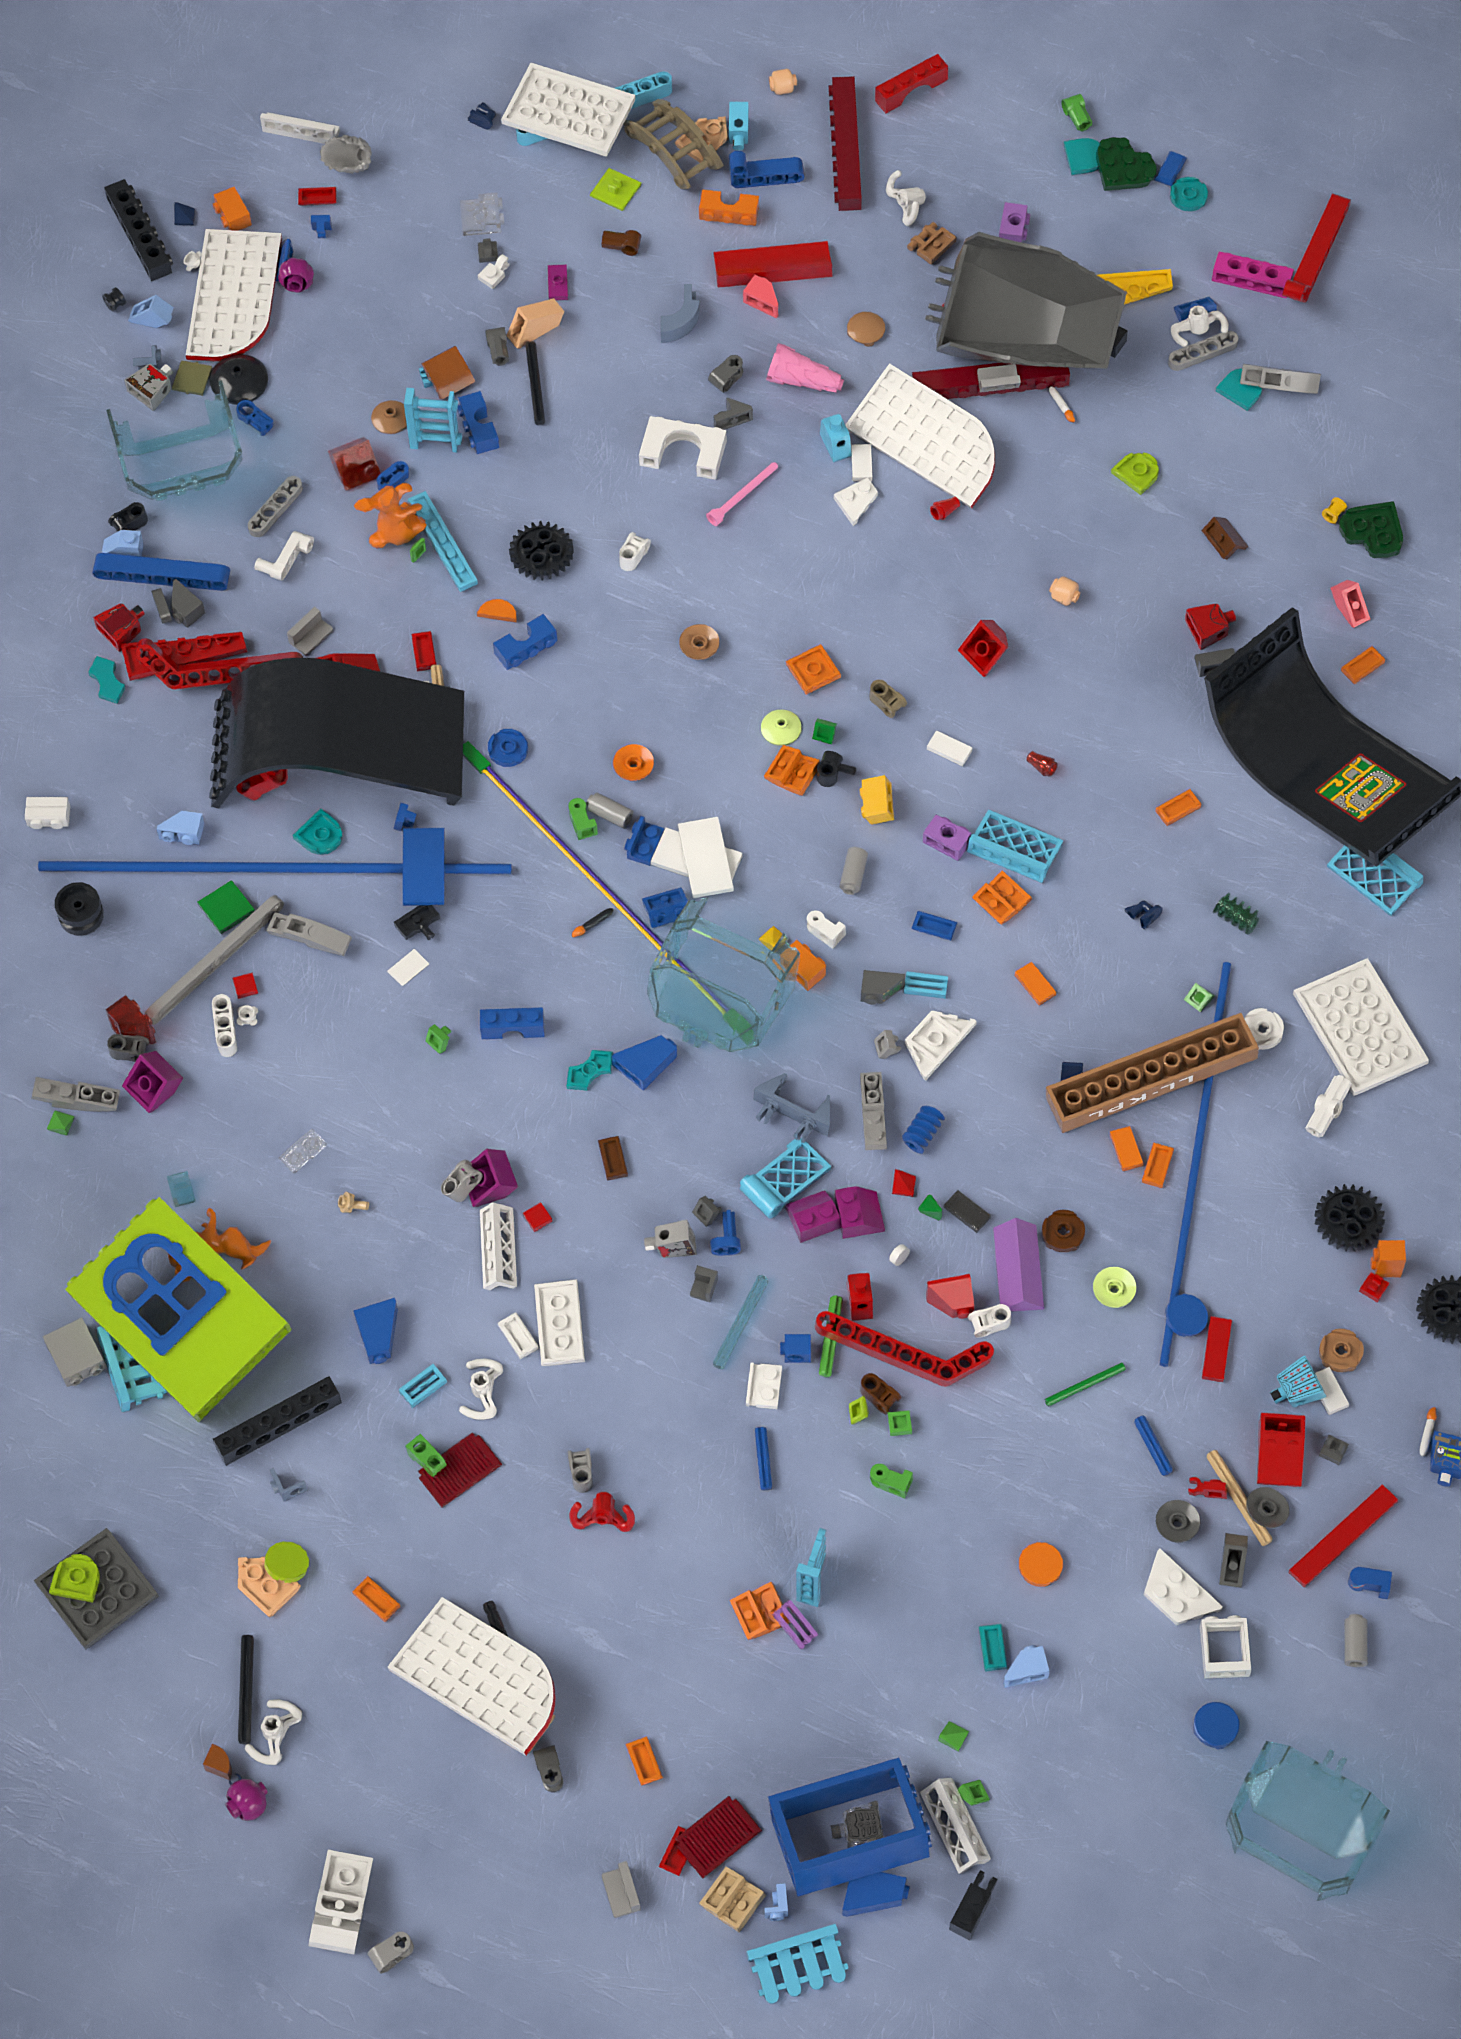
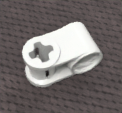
M631 532L619 551L621 569L624 571L634 570L642 557L647 553L651 540L648 538L643 539L636 536V533Z
M998 1304L969 1314L968 1319L973 1323L975 1337L982 1338L1007 1329L1011 1324V1311L1009 1307ZM1002 1314L1006 1316V1319L999 1320L996 1316Z

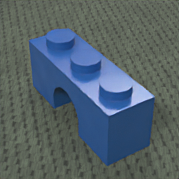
M481 391L458 397L459 405L457 412L459 417L463 416L464 421H462L465 433L469 432L468 440L470 447H474L477 454L498 449L499 439L493 422L485 424L478 422L480 419L488 417L487 407Z
M544 614L527 623V632L530 636L527 640L517 641L509 633L493 643L494 654L506 670L519 666L524 660L536 656L541 650L552 647L558 641L557 630Z
M543 1007L481 1009L480 1031L482 1040L503 1039V1034L508 1031L521 1032L524 1038L545 1037Z

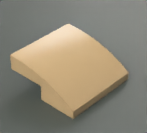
M725 1867L699 1904L719 1920L740 1933L766 1897V1894L747 1882L740 1874Z

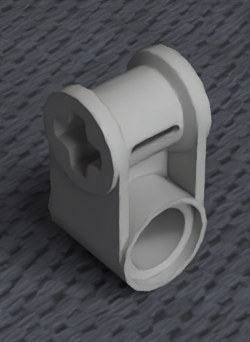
M462 1160L442 1182L441 1192L456 1202H462L481 1181L482 1174L479 1170H475L472 1167V1163L469 1160Z
M586 1448L585 1451L572 1452L570 1450L568 1451V1459L574 1489L580 1493L588 1492L593 1485L590 1449ZM580 1477L587 1478L584 1482H579L577 1479Z
M397 1932L371 1948L368 1956L379 1973L382 1974L409 1956L414 1949V1945L407 1933ZM400 1941L405 1943L404 1948H401L398 1943Z

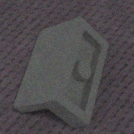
M1230 648L1195 654L1194 659L1199 677L1207 676L1210 672L1214 671L1225 660L1235 654L1234 649Z

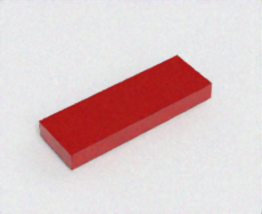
M1210 1317L1202 1379L1217 1382L1224 1381L1232 1325L1231 1319Z

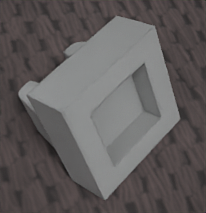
M884 1030L874 1039L880 1059H886L889 1055L897 1054L901 1050V1047L895 1044L898 1037L892 1034V1030Z

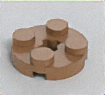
M1347 1329L1332 1330L1331 1333L1322 1338L1319 1347V1355L1323 1366L1326 1368L1330 1367L1331 1370L1336 1372L1355 1370L1361 1362L1364 1353L1362 1342L1359 1341L1355 1333ZM1343 1346L1347 1353L1340 1355L1335 1349Z

